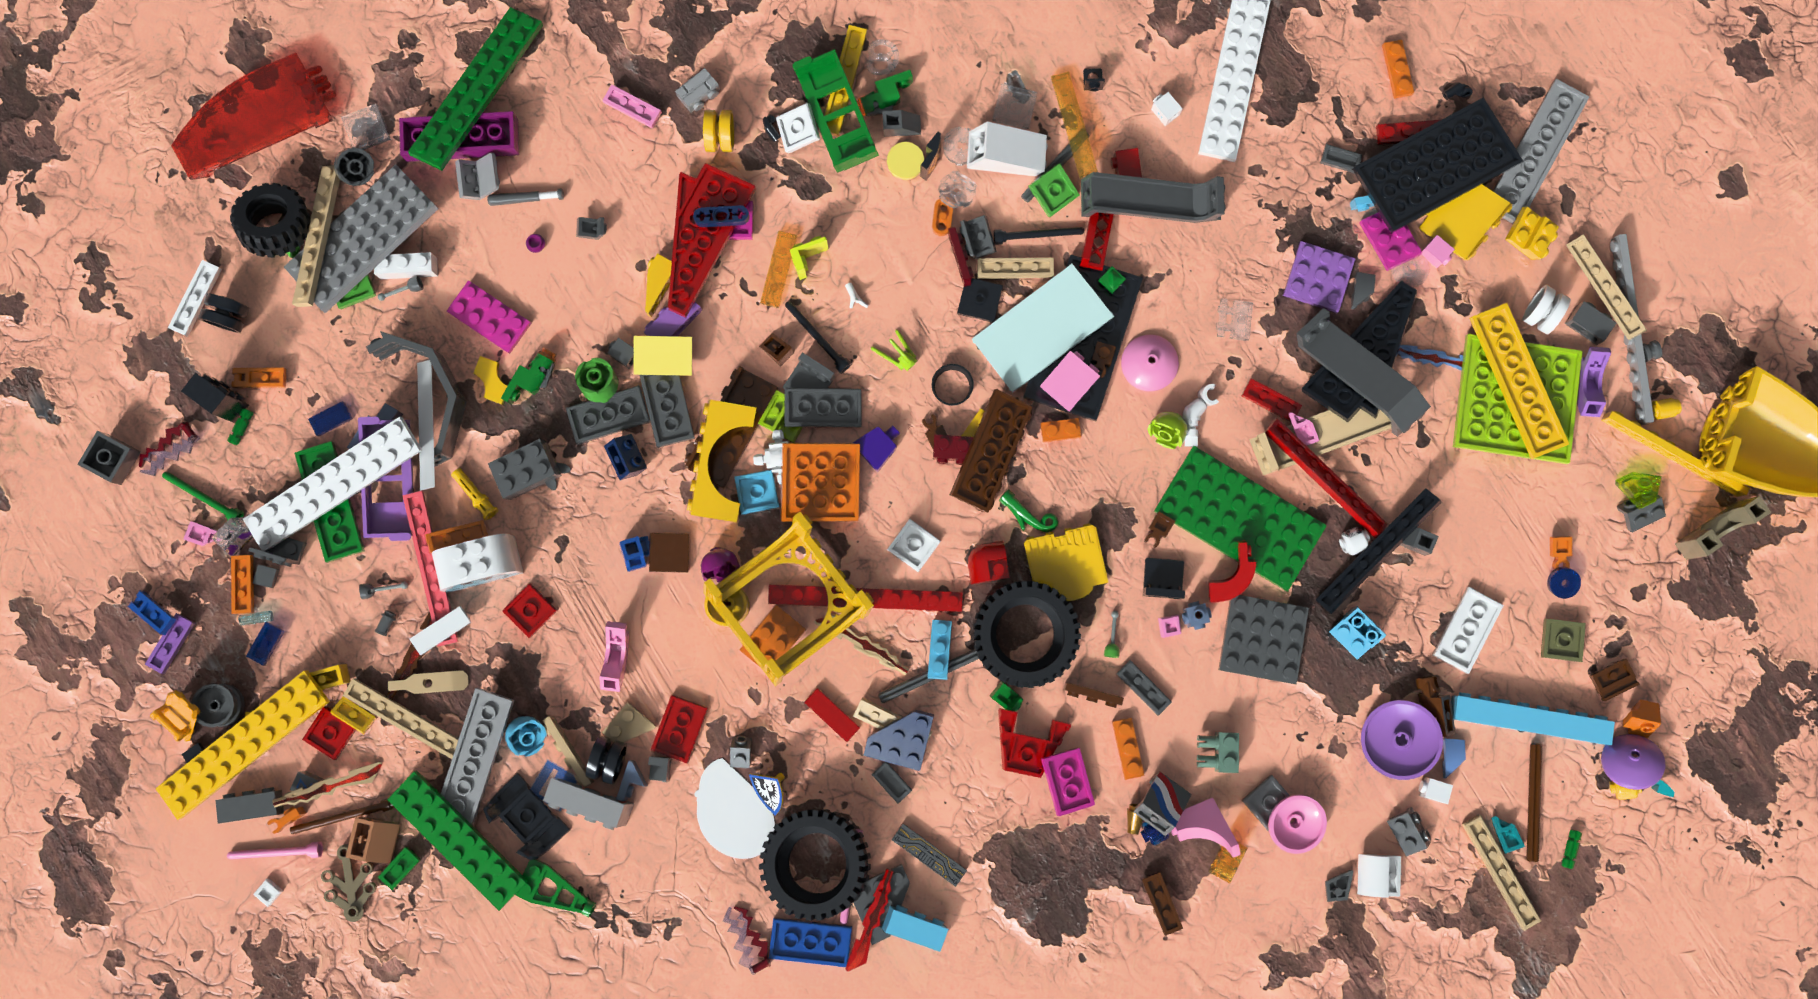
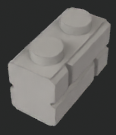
M703 68L675 92L680 101L692 113L694 110L699 111L708 99L712 100L717 97L720 88L715 79Z

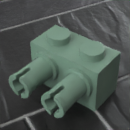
M1215 732V736L1197 735L1198 741H1205L1197 742V748H1215V756L1197 755L1198 761H1205L1197 762V768H1214L1216 772L1239 773V733Z

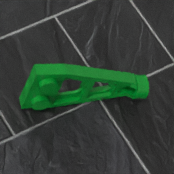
M537 859L529 860L523 873L528 882L515 895L533 904L581 913L588 918L596 907L595 902L589 900L550 865ZM544 878L551 879L557 886L555 894L551 897L540 895L538 892ZM562 889H566L574 895L572 904H566L558 900Z

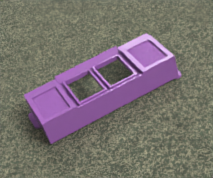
M379 417L358 418L359 443L394 420H380ZM405 420L410 429V420ZM412 458L401 464L402 475H384L375 482L402 481L403 495L414 493ZM371 484L362 489L363 538L389 537L391 541L410 540L412 534L404 500L403 502L372 503Z

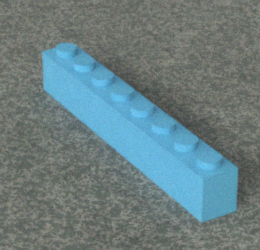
M1459 692V696H1452L1451 698L1454 720L1612 745L1615 722L1607 721L1608 717L1595 715V718H1589L1588 713L1576 712L1575 715L1568 714L1569 710L1556 709V712L1549 711V707L1537 705L1535 709L1529 708L1530 704L1517 702V705H1511L1509 700L1498 699V702L1490 701L1491 697L1478 696V699L1471 698V694Z

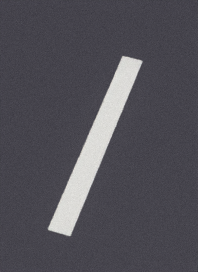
M430 360L417 363L419 445L422 448V451L419 452L420 491L435 487L432 364Z

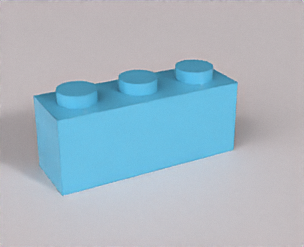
M901 905L889 907L882 926L885 933L939 952L941 951L949 930L944 925V921L937 918L929 920L925 914L917 911L914 914L907 912L908 909Z

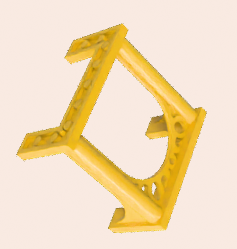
M801 512L793 517L792 526L779 539L717 585L710 578L704 582L703 594L775 687L782 682L784 676L860 618L862 620L866 618L874 606L872 604L874 601L867 592L864 593L862 590L857 592L852 584L848 585L844 580L846 578L844 573L840 569H836L833 566L834 561L830 555L824 554L820 549L822 546L816 538H811L812 521L806 514L803 515ZM799 546L804 547L806 550V555L801 560L795 555V551ZM791 549V558H786L784 555L789 554L788 550ZM810 554H811V559H812V561L815 560V563H814V564H810V563L808 562V558H809ZM783 563H795L805 566L818 575L826 588L828 595L826 616L814 632L776 661L772 658L768 661L723 602L772 566ZM825 572L827 576L822 577L821 573ZM836 587L835 590L840 593L833 594L831 588ZM835 598H843L847 605L843 608H838L833 605L832 601ZM832 611L841 613L840 615L836 614L834 618L831 616Z

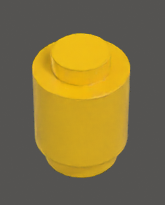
M1667 398L1652 401L1653 416L1656 420L1675 417L1681 413L1682 407L1678 399Z

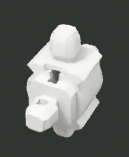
M775 430L772 433V440H775V443H769V448L765 449V455L757 454L753 456V461L755 465H764L766 463L767 469H772V473L779 474L777 479L779 484H781L782 443L789 442H783L784 434L782 430Z

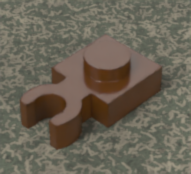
M1097 341L1091 361L1097 362L1094 366L1102 371L1101 378H1103L1106 374L1105 365H1111L1116 346Z
M931 415L933 423L927 424L925 419H922V424L925 428L929 429L925 435L932 449H934V434L947 435L943 425L936 426L937 419L935 415Z
M1158 512L1148 528L1153 532L1145 537L1144 542L1147 543L1149 538H1154L1155 544L1153 547L1156 548L1160 543L1159 537L1166 538L1175 521Z

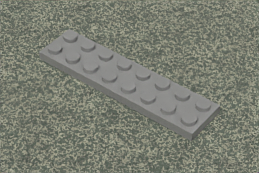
M1558 79L1553 81L1516 148L1523 162L1504 172L1493 192L1512 203L1511 211L1503 217V219L1514 224L1522 207H1530L1589 99L1588 95Z
M478 687L475 688L441 795L472 826L474 825L514 703L513 699Z

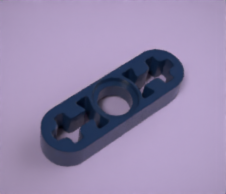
M738 205L701 207L694 211L693 218L699 227L745 225L749 221L750 215L745 206ZM720 212L727 214L726 219L722 221L718 220L716 216ZM739 212H743L741 219L738 218ZM701 214H705L703 221H700Z

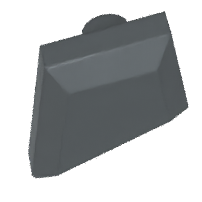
M1353 870L1325 881L1327 902L1348 900Z

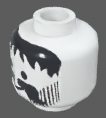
M1354 527L1342 533L1339 543L1345 553L1356 555L1368 547L1370 536L1366 530L1363 531L1359 527Z

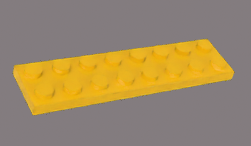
M1502 304L1470 317L1469 319L1530 458L1534 459L1569 445L1508 304Z

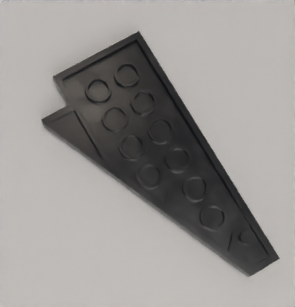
M1401 281L1350 335L1351 338L1392 369L1415 303L1417 290ZM1324 366L1302 387L1303 393L1346 422H1349L1360 409L1375 419L1378 416L1379 409Z

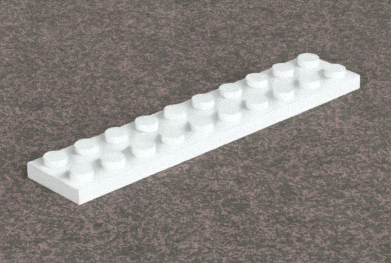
M1271 0L1231 1L1198 151L1200 155L1231 162L1236 161Z
M398 417L252 512L243 520L260 549L268 551L421 452L422 448L403 417Z

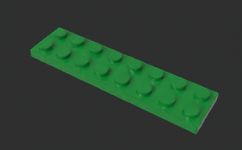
M417 770L387 799L498 911L528 882Z

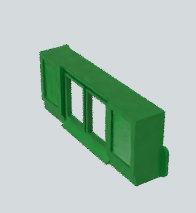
M835 49L814 59L808 56L794 62L793 69L800 81L806 99L811 105L815 121L836 172L845 171L879 156ZM845 88L851 105L824 116L818 99ZM855 111L861 127L833 139L827 122Z

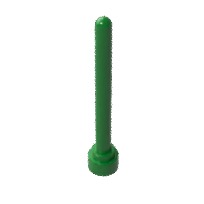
M163 472L162 477L223 513L226 515L225 517L228 522L238 525L244 517L243 511L237 508H228L171 473Z

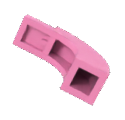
M607 621L605 626L606 653L600 674V689L620 692L627 663L629 631H627L626 623Z

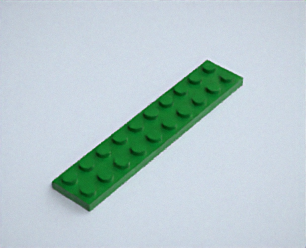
M512 7L508 9L409 149L408 153L410 156L443 171L543 27L542 21Z

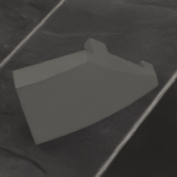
M1356 272L1351 309L1357 308L1359 304L1368 301L1370 296L1373 295L1376 275Z

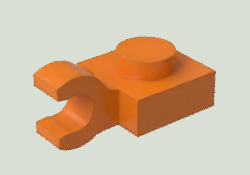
M293 806L284 812L285 816L271 819L267 824L277 823L278 827L273 831V834H276L305 815L306 811L303 807L295 808Z

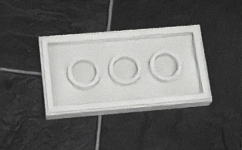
M1467 587L1432 655L1469 674L1504 605L1471 587Z

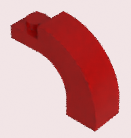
M1246 540L1238 541L1239 563L1235 573L1224 580L1208 581L1210 602L1231 600L1244 592L1250 585L1255 574L1256 561L1254 559L1248 560V557H1251V545H1247Z

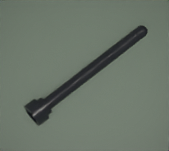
M1083 227L1006 232L1002 231V229H995L994 244L1000 245L1007 240L1082 235L1085 230Z
M787 301L785 307L835 361V368L838 372L842 374L848 370L852 363L847 358L840 357L793 303Z

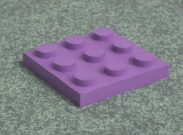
M1300 241L1283 296L1338 313L1355 258Z

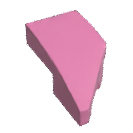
M1289 413L1295 435L1306 446L1319 442L1314 425L1310 420L1299 417L1294 413Z
M190 521L183 539L205 546L225 537V534Z

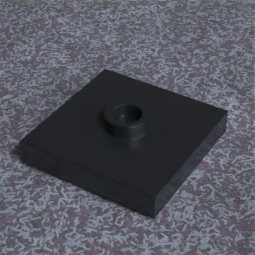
M971 278V285L963 287L957 314L993 323L1003 285Z

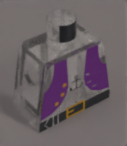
M245 517L230 518L212 536V539L231 556H235L253 538L243 520Z

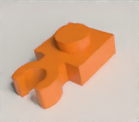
M1571 536L1550 537V556L1555 557L1552 563L1554 570H1559L1560 563H1563V569L1569 570L1570 563L1567 560V556H1572Z

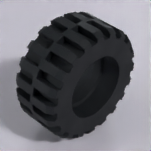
M262 183V186L257 187L255 185L251 187V190H245L241 197L238 196L235 200L236 205H233L231 208L230 221L240 243L247 251L253 254L256 253L257 256L264 257L267 255L268 258H275V255L281 257L285 256L287 252L292 253L296 251V247H301L304 244L303 240H306L311 217L302 197L296 190L286 185L281 186L279 183H273L272 185ZM276 213L286 214L283 220L276 225L270 227L257 226L259 221L268 215Z

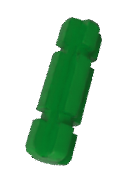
M242 409L241 417L237 419L232 429L233 433L227 439L229 443L233 445L239 444L240 436H243L249 424L248 420H251L253 416L252 411Z
M1570 830L1568 837H1570V840H1567L1564 852L1566 857L1562 860V866L1565 868L1573 869L1575 865L1574 858L1576 859L1580 845L1578 841L1582 837V833L1577 830Z

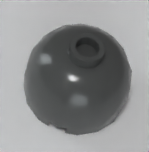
M355 147L345 148L335 158V173L341 181L348 185H364L374 175V161L370 154L363 149Z

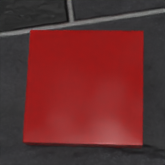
M530 583L502 610L528 638H531L558 611Z
M324 706L302 740L331 759L337 760L356 729L332 715L331 709Z

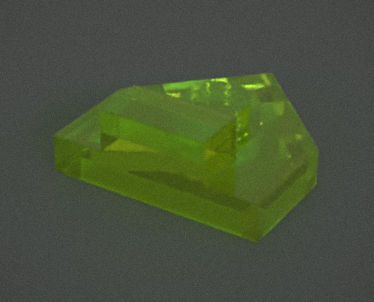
M1631 472L1616 479L1615 485L1640 510L1657 501L1662 476Z

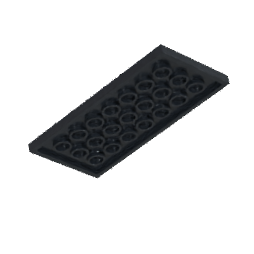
M1483 97L1356 165L1352 170L1392 234L1521 164L1523 159Z
M1070 255L1067 267L1071 264L1075 266L1109 311L1113 313L1114 317L1030 379L1023 398L1096 422L1143 278L1117 270L1126 280L1112 294L1099 282V279L1111 267L1104 265L1102 271L1080 266L1081 257ZM1097 341L1116 346L1111 365H1105V376L1101 378L1102 371L1098 369L1100 378L1096 380L1070 412L1040 387L1070 351L1073 353L1077 351L1085 358L1083 362L1089 366L1090 364L1096 365L1097 363L1091 361Z

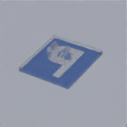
M546 759L530 789L544 804L548 805L549 803L543 801L551 778H560L578 784L574 777L575 774ZM560 807L559 810H557V809H554V810H556V811H558V812L561 813V811L563 810V808Z

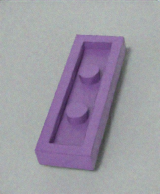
M178 613L174 615L177 620L166 635H162L145 665L161 674L166 673L195 625V622Z

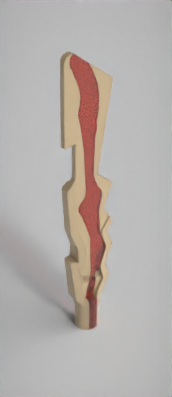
M824 618L816 619L814 623L820 626ZM849 628L836 636L840 640L842 637L854 644L856 650L869 657L877 658L880 660V664L892 670L899 671L903 675H906L909 671V668L898 661L897 656L890 655L886 648L880 647L878 643H872L867 636L859 638Z
M376 762L348 771V776L338 779L329 777L305 789L300 787L280 798L272 800L274 808L284 804L295 806L299 802L308 803L312 799L318 800L322 795H333L335 789L339 787L372 783L382 763Z

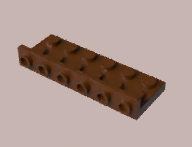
M741 366L733 370L730 376L731 382L729 386H725L722 390L721 396L723 397L720 401L755 407L756 414L753 427L743 426L731 429L720 436L711 448L708 458L709 477L712 483L722 488H725L757 429L759 420L775 391L778 390L777 386L744 370ZM703 434L701 437L698 436L696 438L692 454L688 453L684 460V463H686L685 468L692 472L695 460L698 461L699 453H696L698 441L702 442Z
M994 389L951 489L950 496L977 508L981 512L988 513L993 508L995 495L1000 491L1002 487L1001 481L1009 470V462L1016 454L1017 443L1023 437V429L1032 416V406L998 389Z

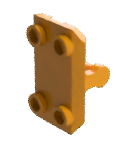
M174 690L167 693L165 704L154 710L150 717L153 720H157L172 733L177 742L182 739L187 742L190 741L194 733V725L200 710L195 704H191L182 692Z

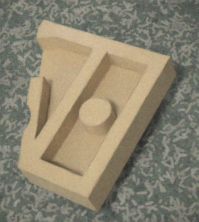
M627 702L602 733L607 738H610L613 743L616 740L626 742L655 729L657 726Z

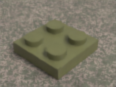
M1544 619L1541 658L1583 662L1586 623Z

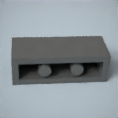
M274 787L262 789V793L255 794V790L242 792V796L235 797V793L222 795L223 799L215 800L218 824L284 814L283 805L274 808V804L283 802L281 800L273 803L272 800L282 797V790L274 791Z

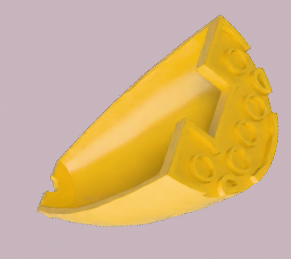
M1758 366L1751 368L1739 376L1740 381L1733 387L1729 385L1720 396L1722 400L1717 408L1712 407L1704 423L1699 441V451L1702 452L1701 463L1704 467L1718 475L1768 492L1797 497H1818V407L1785 382Z

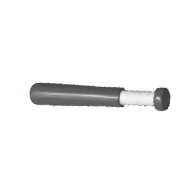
M559 188L557 191L549 192L533 191L490 194L487 197V201L490 206L551 198L563 200L564 192L562 188Z

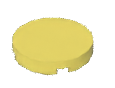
M901 142L890 149L887 156V165L893 176L902 180H909L920 174V165L924 161V156L917 145L910 142Z

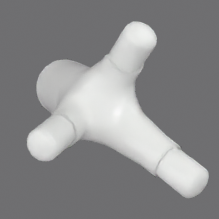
M846 284L845 287L850 296L849 308H853L854 302L868 308L869 305L858 296L853 284Z

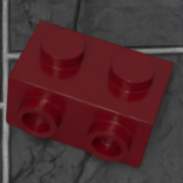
M934 434L933 460H937L936 463L948 464V461H955L956 465H962L973 437Z

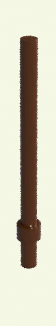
M384 799L374 805L290 827V833L293 835L370 813L389 811L394 806L387 799Z

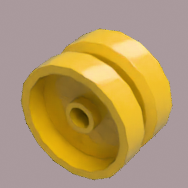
M715 110L704 111L703 139L706 152H716L719 142L723 152H733L734 117L732 110H722L719 120Z
M740 589L723 602L724 604L726 602L731 603L728 609L739 624L745 620L750 607L748 596ZM705 597L704 608L709 619L720 626L729 627Z

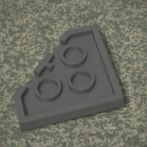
M902 864L889 869L878 905L869 916L870 925L866 932L868 937L871 928L877 923L880 908L886 901V885L891 870H893L890 882L891 891L887 895L888 903L884 907L885 912L880 916V926L872 930L870 941L872 945L891 936V934L885 933L882 929L889 907L902 906L910 882ZM885 872L865 882L866 888L859 894L858 900L853 902L862 922L869 906L874 901L875 897L873 894L880 880L884 877Z

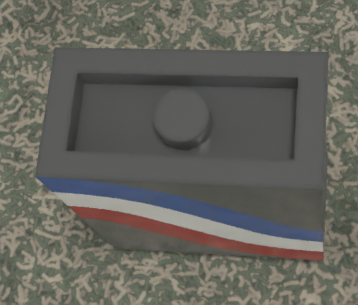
M1159 771L1150 780L1151 786L1147 794L1136 806L1133 813L1166 836L1176 827L1192 794Z

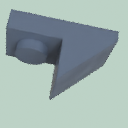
M628 761L616 798L617 800L626 801L628 798H631L634 791L632 783L643 787L648 786L636 761Z

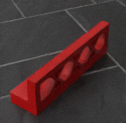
M1097 212L1090 216L1080 266L1103 270L1114 214ZM1103 219L1107 224V228L1100 231L1097 227V222ZM1100 236L1104 244L1097 248L1093 242L1095 238ZM1096 253L1101 259L1100 264L1089 262L1090 257Z

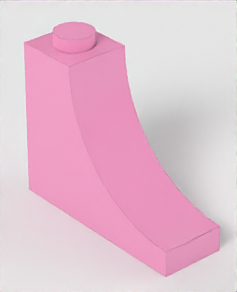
M1213 797L1184 809L1176 827L1171 831L1173 836L1177 835L1179 841L1191 838L1209 839L1225 847L1233 858L1240 855L1239 844Z

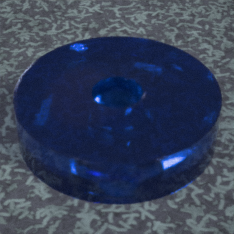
M1559 567L1550 573L1547 586L1553 595L1567 599L1577 594L1581 587V578L1573 569ZM1566 580V584L1562 586V581Z

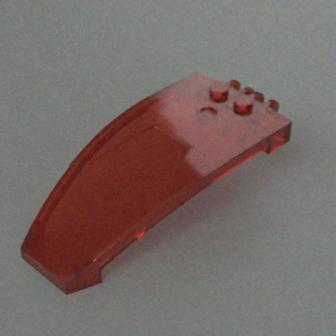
M295 52L246 74L213 96L189 120L171 145L190 180L210 177L209 173L314 126L318 128L332 122L331 114L324 103L336 97L337 94L333 90L321 95L319 94L331 87L326 75L311 79V77L323 71L322 67L316 65L306 70Z

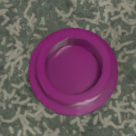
M532 234L526 240V247L530 252H541L545 247V240L539 234Z

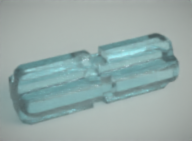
M272 611L239 615L238 622L239 625L243 626L273 621L274 616Z

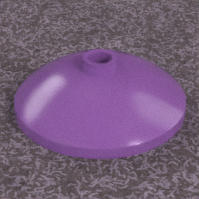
M1635 734L1619 735L1613 738L1612 745H1605L1601 755L1602 768L1606 775L1619 786L1633 790L1646 789L1659 782L1664 774V755L1660 748L1648 738ZM1631 754H1637L1638 757H1633Z

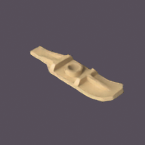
M464 671L413 674L405 680L388 681V691L407 690L413 694L464 690L468 686V675ZM428 679L432 681V685L430 687H427L425 685V682Z

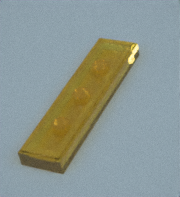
M778 231L760 304L779 308L792 260L789 249H792L796 244L797 235Z

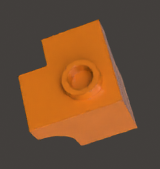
M1640 699L1623 719V727L1628 728V734L1649 738L1661 725L1660 704Z

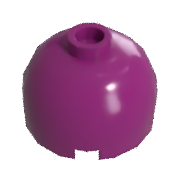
M715 547L703 557L700 567L704 581L710 578L721 582L740 568V565L732 551Z

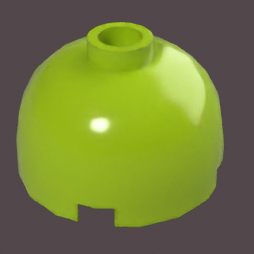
M1168 411L1156 415L1147 429L1151 437L1154 435L1157 438L1155 442L1169 449H1175L1176 446L1181 447L1188 433L1187 424L1182 416Z

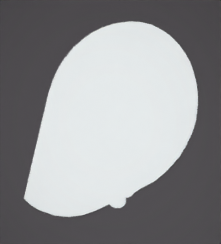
M723 758L717 759L704 770L700 779L699 790L694 794L697 797V819L700 830L711 846L727 856L738 859L759 856L761 852L765 851V848L762 846L769 839L767 835L775 830L773 828L775 826L773 813L767 809L759 799L754 788L738 772L730 767Z

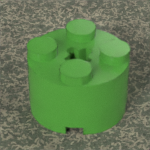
M591 358L592 360L584 361L578 366L575 380L585 398L592 402L606 403L616 393L619 379L606 360Z

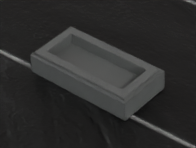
M1326 144L1320 164L1354 173L1352 169L1360 164L1362 154Z
M884 762L872 774L897 803H900L912 791L887 762Z

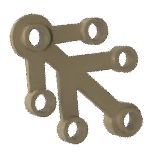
M344 844L338 848L337 856L342 860L345 882L337 877L333 870L323 871L321 879L324 882L332 883L346 893L348 902L338 896L337 891L334 889L326 891L324 899L327 902H334L344 910V917L348 921L356 922L364 915L363 905L371 894L377 890L375 883H366L363 886L362 895L358 900L356 898V891L366 877L374 871V866L370 862L362 864L360 873L354 880L351 859L346 858L342 854V850H347L349 844ZM366 865L370 867L369 872H366L364 870V867ZM327 872L331 875L329 880L325 877ZM368 885L373 887L372 892L367 890ZM329 892L333 893V899L328 897ZM352 908L356 910L355 916L350 912Z

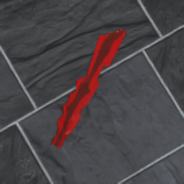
M886 869L884 877L880 880L873 894L875 898L862 922L864 930L860 940H855L845 968L847 972L867 963L872 930L880 926V916L885 912L884 907L888 903L887 895L891 891L890 882L894 872L891 869Z

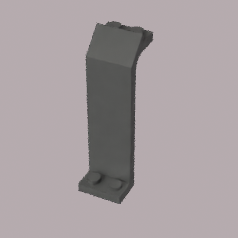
M1092 172L1081 179V217H1090L1099 212L1190 223L1221 220V216L1225 214L1226 209L1224 203V177L1216 176L1205 183L1191 184Z
M1325 308L1296 333L1298 347L1381 410L1391 421L1392 433L1397 437L1402 432L1406 433L1416 420H1420L1431 407L1414 384L1331 323L1330 312Z

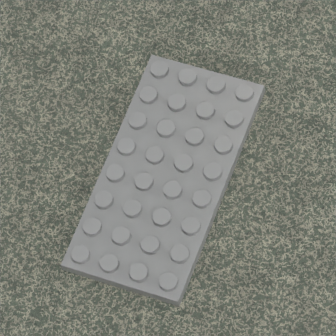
M396 164L330 224L314 303L324 313L330 310L438 210L436 205ZM304 249L284 266L296 282Z

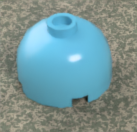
M522 716L514 719L508 725L505 740L509 749L515 755H525L526 757L537 753L543 747V741L547 733L545 727L537 719L530 716Z

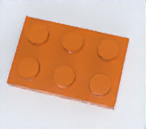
M776 605L750 638L768 661L771 658L776 661L794 646L807 629ZM742 646L739 650L757 664L747 649Z

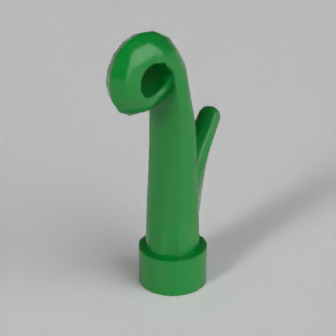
M1009 489L998 500L1013 513L1022 530H1025L1024 521L1042 532L1053 531L1058 526V518L1052 513L1045 514L1041 522L1036 519ZM1048 518H1051L1053 521L1050 526L1045 524Z

